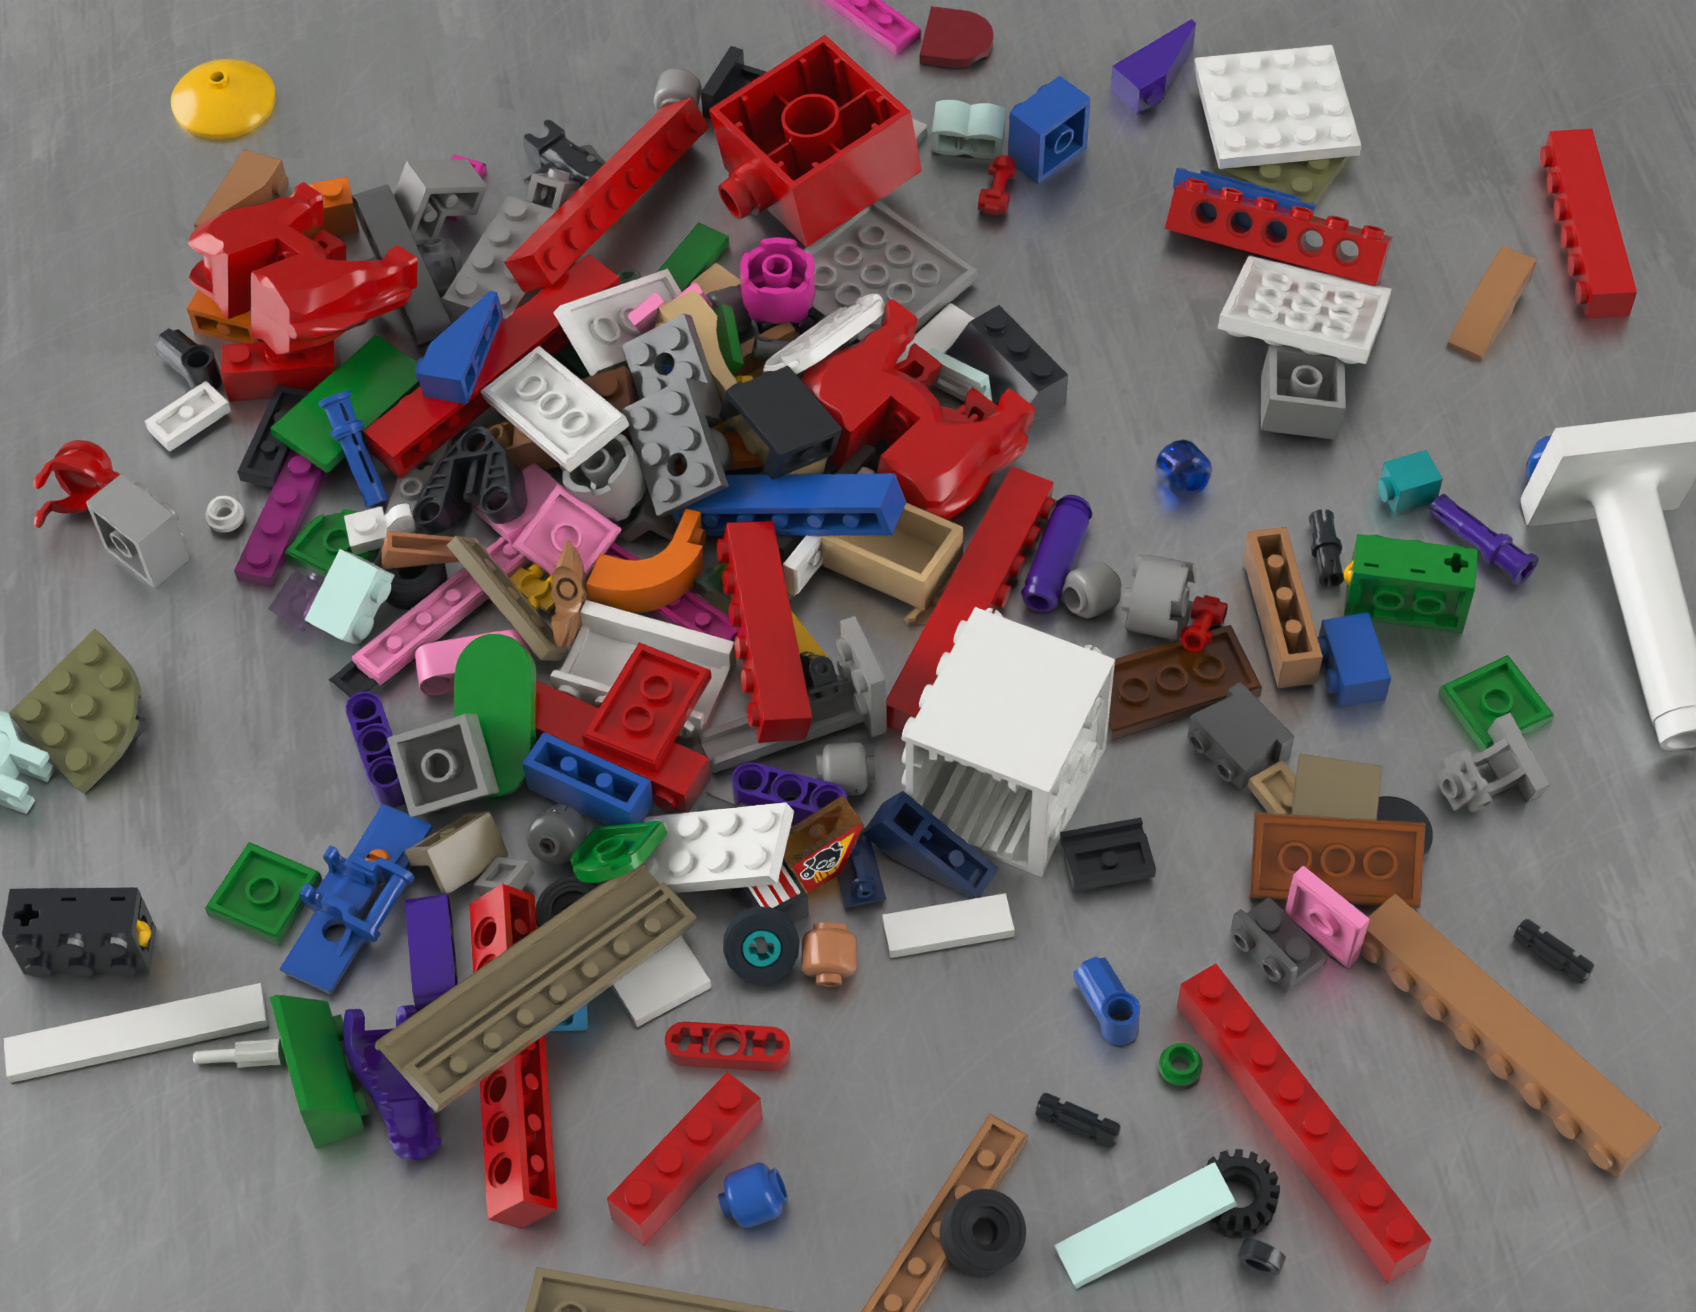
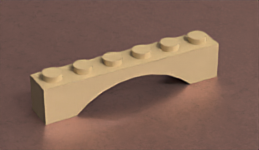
M695 289L658 307L654 328L684 313L692 316L722 404L726 390L738 382L727 368L719 349L716 332L717 315ZM741 414L725 421L726 424L731 427L733 426L740 434L748 451L756 454L765 465L770 450ZM827 458L789 474L824 473Z

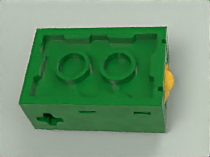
M1357 534L1351 564L1347 565L1343 572L1344 580L1347 583L1344 616L1369 612L1372 622L1463 633L1476 587L1478 549L1464 548L1460 545L1425 543L1420 540L1393 539L1380 535Z

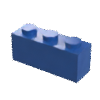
M543 732L522 763L528 789L555 802L573 807L579 813L607 826L643 823L644 818L649 815L654 807L650 780Z

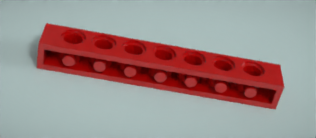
M502 883L469 904L473 973L537 929L535 895ZM545 1035L480 1081L487 1219L521 1229L557 1210Z

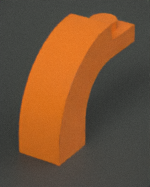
M685 509L670 544L661 553L651 558L624 560L599 554L586 583L588 601L635 614L662 608L681 598L696 584L704 571L703 547L706 540V530L702 529L701 512Z

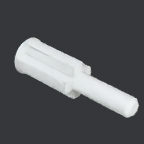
M280 1039L236 1042L235 1049L195 1051L193 1054V1062L195 1064L237 1063V1068L282 1065L284 1060V1051Z

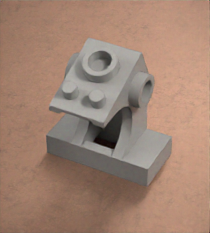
M1511 713L1495 719L1489 728L1488 733L1494 742L1493 746L1474 755L1471 754L1469 749L1461 750L1443 760L1445 767L1435 774V777L1440 784L1442 793L1447 797L1454 811L1468 807L1470 812H1475L1489 805L1493 801L1491 796L1515 785H1518L1526 802L1542 796L1550 786L1547 777ZM1487 763L1497 781L1488 784L1485 778H1482L1477 767Z

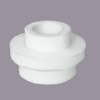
M218 496L211 500L205 513L208 526L212 530L222 533L238 528L245 517L242 505L230 496Z

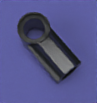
M168 328L159 335V339L154 346L157 356L186 378L191 389L205 381L215 390L221 386V372L214 352L210 347L198 345L179 329L171 330Z

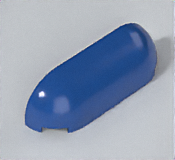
M1176 168L1173 188L1181 181H1187V178H1195L1206 181L1208 188L1219 191L1223 187L1237 189L1243 192L1242 197L1256 200L1257 197L1271 198L1278 201L1279 207L1292 210L1293 206H1300L1315 211L1316 207L1314 203L1300 201L1301 197L1208 171L1201 170L1199 174L1188 171L1185 168ZM1208 202L1202 203L1201 211L1203 215L1210 219L1216 218L1217 210L1215 206ZM1236 213V221L1241 227L1250 228L1252 226V219L1247 213ZM1279 221L1271 222V231L1275 236H1287V228L1283 223Z

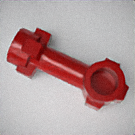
M999 155L994 159L993 163H990L988 175L993 176L991 187L988 189L981 188L978 210L993 215L1007 214L1010 193L1004 192L1007 179H1014L1016 175L1015 162L1011 157Z
M1208 595L1195 597L1191 609V619H1194V622L1191 626L1184 625L1180 635L1182 645L1186 650L1199 652L1204 648L1205 644L1210 645L1213 632L1208 630L1210 627H1215V625L1223 626L1227 615L1228 603L1221 602L1220 598Z

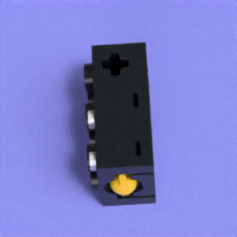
M138 887L9 889L2 936L23 974L43 978L51 974H71L77 977H89L93 973H113L117 976L129 977L135 973H150L156 926L152 921V917L141 897Z

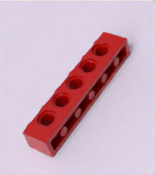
M1187 178V181H1181L1174 188L1165 225L1167 230L1376 286L1382 277L1392 237L1384 235L1385 230L1379 227L1364 225L1363 229L1348 225L1349 221L1342 217L1328 216L1327 219L1313 216L1314 211L1305 207L1293 206L1292 210L1279 207L1278 201L1267 197H1257L1256 200L1242 197L1243 192L1240 190L1223 187L1219 191L1208 188L1206 181L1195 178ZM1208 202L1215 206L1217 210L1216 218L1210 219L1203 215L1201 211L1202 203ZM1237 212H1245L1251 217L1252 226L1250 228H1243L1237 223ZM1279 221L1283 223L1287 228V236H1275L1271 231V222ZM1306 232H1318L1323 239L1322 246H1311L1306 240ZM1346 240L1354 242L1358 247V255L1347 256L1341 249V242Z

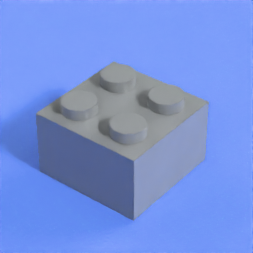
M1269 345L1261 373V430L1336 440L1346 409L1345 362L1340 361L1338 357L1326 354H1307L1300 348Z
M120 474L86 502L103 547L153 588L156 589L190 560L185 547L187 539L177 525L179 517L176 511L166 502L161 504L157 502L141 482L133 483L126 476Z
M463 714L387 737L410 817L423 816L499 793L477 714Z

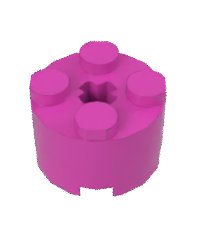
M781 237L763 239L759 241V247L751 250L749 254L747 251L743 254L740 263L741 296L743 305L748 310L749 317L755 322L776 324L785 322L799 323L807 317L808 310L812 307L815 298V264L812 254L810 252L807 254L803 249L797 247V241Z

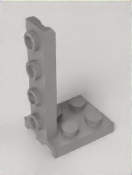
M856 616L840 621L841 638L836 639L837 649L842 659L837 661L838 672L840 676L848 678L849 682L838 685L839 691L830 696L815 698L814 694L808 695L812 721L806 740L758 743L755 727L749 726L747 716L701 732L698 736L704 755L709 758V766L712 773L861 722H865L871 737L887 732L886 678Z

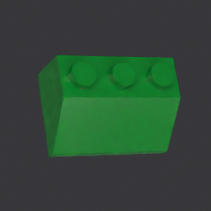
M285 995L269 997L299 1111L314 1147L318 1148L366 1132L362 1116L370 1114L363 1089L355 1091L351 1078L357 1076L351 1068L341 1041L344 1040V1021L342 1015L333 1016L328 1001Z

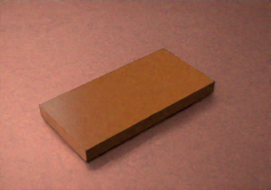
M1254 812L1249 896L1253 898L1270 897L1271 899L1288 900L1293 875L1304 866L1350 904L1381 906L1396 894L1410 907L1420 908L1426 824L1424 822Z

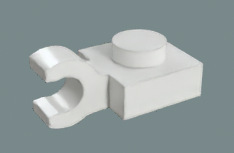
M409 504L396 505L386 515L381 506L344 516L352 553L355 555L382 548L387 531L411 533L416 530Z

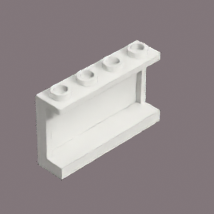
M586 600L580 611L582 627L561 671L553 670L550 676L551 686L599 708L640 642L711 670L712 678L678 734V737L681 738L692 737L698 739L701 732L708 730L737 664L735 642Z

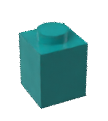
M1427 450L1384 462L1377 487L1381 499L1384 502L1388 501L1394 514L1432 504L1439 496L1443 478Z

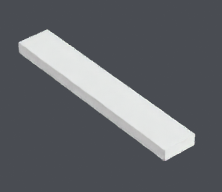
M261 983L3 1038L6 1077L10 1083L269 1027L263 987Z

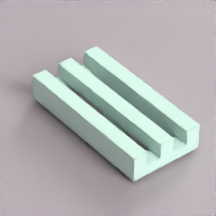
M931 348L927 351L942 363L938 382L933 386L965 401L966 393L973 387L992 401L989 375L937 349Z

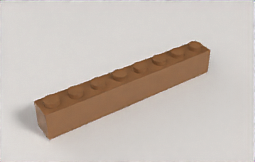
M1394 894L1368 917L1370 920L1360 952L1362 956L1371 963H1377L1390 975L1392 982L1400 990L1409 992L1422 1003L1423 1009L1431 1018L1437 1021L1441 1020L1450 1028L1461 1045L1469 1050H1474L1487 1061L1490 1070L1497 1077L1507 1079L1515 1086L1527 1104L1535 1109H1540L1552 1119L1556 1128L1563 1136L1571 1140L1574 1139L1580 1144L1599 1168L1609 1170L1615 1177L1619 1178L1653 1145L1661 1129V1126L1398 895Z

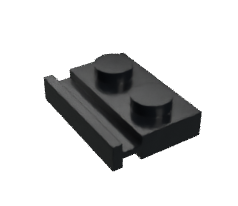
M1141 817L1060 832L1059 841L1064 851V859L1073 892L1155 877L1156 866L1146 833H1144Z

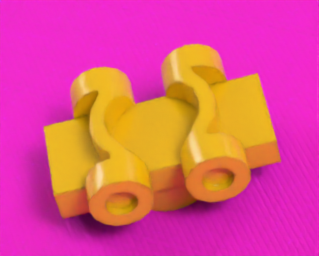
M532 564L527 571L521 567L510 577L511 581L536 611L541 609L548 614L555 607V601L551 594L553 575H550L543 582L540 578L544 575V572L539 566Z

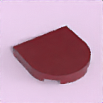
M931 6L920 50L919 63L966 68L971 66L972 62L981 58H987L993 48L994 35L992 26L984 17L971 11Z

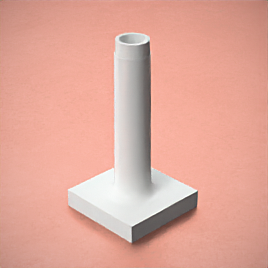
M1696 412L1555 428L1520 498L1526 526L1597 519L1651 723L1655 726L1659 745L1664 750H1684L1696 747V638L1663 514L1665 510L1679 508L1696 480Z

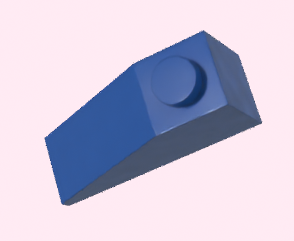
M489 291L429 344L424 358L421 357L418 360L415 371L416 379L420 381L424 397L468 404L503 317L497 292Z

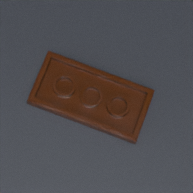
M1228 625L1211 630L1210 632H1213L1210 645L1205 644L1204 648L1199 652L1186 650L1181 640L1115 659L1107 731L1110 739L1114 740L1190 717L1192 714L1226 699L1228 689L1239 682L1255 697L1260 696L1262 686L1232 626Z

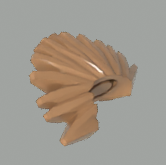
M568 540L554 569L553 582L551 583V594L556 606V614L551 617L556 647H569L573 645L574 639H576L582 627L580 611L585 601L588 600L586 572H584L583 560L577 548Z

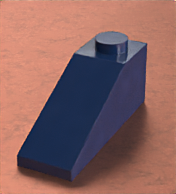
M904 791L883 802L862 833V835L893 860L969 899L980 898L998 870L996 865Z

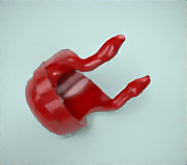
M74 440L65 443L59 449L55 458L44 465L40 473L34 477L33 487L36 489L43 487L51 472L54 471L60 487L70 496L61 500L47 501L40 510L36 511L34 526L41 528L51 511L62 514L88 511L86 502L120 475V473L113 471L111 458L103 448L91 441Z

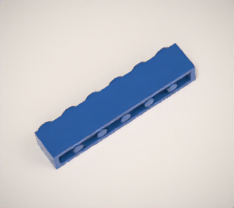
M786 474L774 480L768 475H725L729 487L673 513L672 516L678 526L685 509L701 512L702 529L706 530V536H724L727 523L773 521L776 536H893L906 500L895 474Z

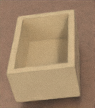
M906 503L893 536H822L823 566L925 611L963 557V527Z

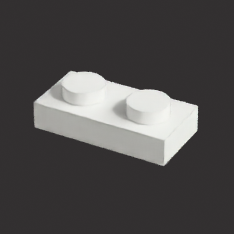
M205 381L145 420L148 431L170 452L231 412L228 401Z

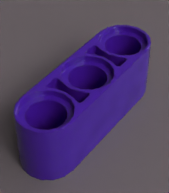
M358 692L351 696L345 706L350 728L376 803L380 806L385 804L396 808L405 802V798L387 737H391L393 734L379 697L372 692ZM377 748H383V749H381V750H379V751H374V752H373V750H375V749H377ZM394 780L390 784H383L386 781Z
M756 762L743 763L736 767L732 774L735 805L739 806L740 803H744L749 806L787 802L794 810L792 827L821 835L837 833L839 822L848 818L846 792L841 786ZM750 786L758 787L755 790H745L746 787ZM787 797H795V798H797L796 800H793V801H785V800H783L784 798H787ZM828 807H832V808H835L836 810H835V811H831V812H826V811H823L822 809L828 808Z
M448 894L405 900L411 983L414 1005L417 1012L458 984L453 920Z

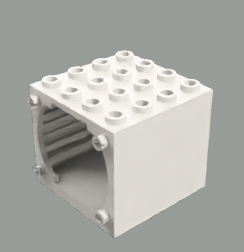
M975 607L968 621L962 620L959 623L954 635L953 642L955 645L951 653L944 652L936 671L938 677L934 685L927 684L924 688L919 702V708L921 709L916 718L909 717L904 726L901 740L906 742V747L901 762L906 764V769L902 777V785L906 786L905 793L981 854L1043 877L1060 842V832L1066 830L1106 749L1115 659L1101 654L1097 647H1094L1092 651V645L1081 647L1003 618L1002 614L997 610L993 614L992 608H988L985 611Z

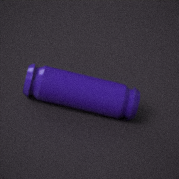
M1065 495L1055 503V508L1051 513L1026 577L1025 587L1021 590L1023 602L1034 611L1049 612L1059 604L1058 599L1062 596L1065 578L1072 570L1087 531L1089 520L1092 517L1090 504L1084 498L1077 495Z

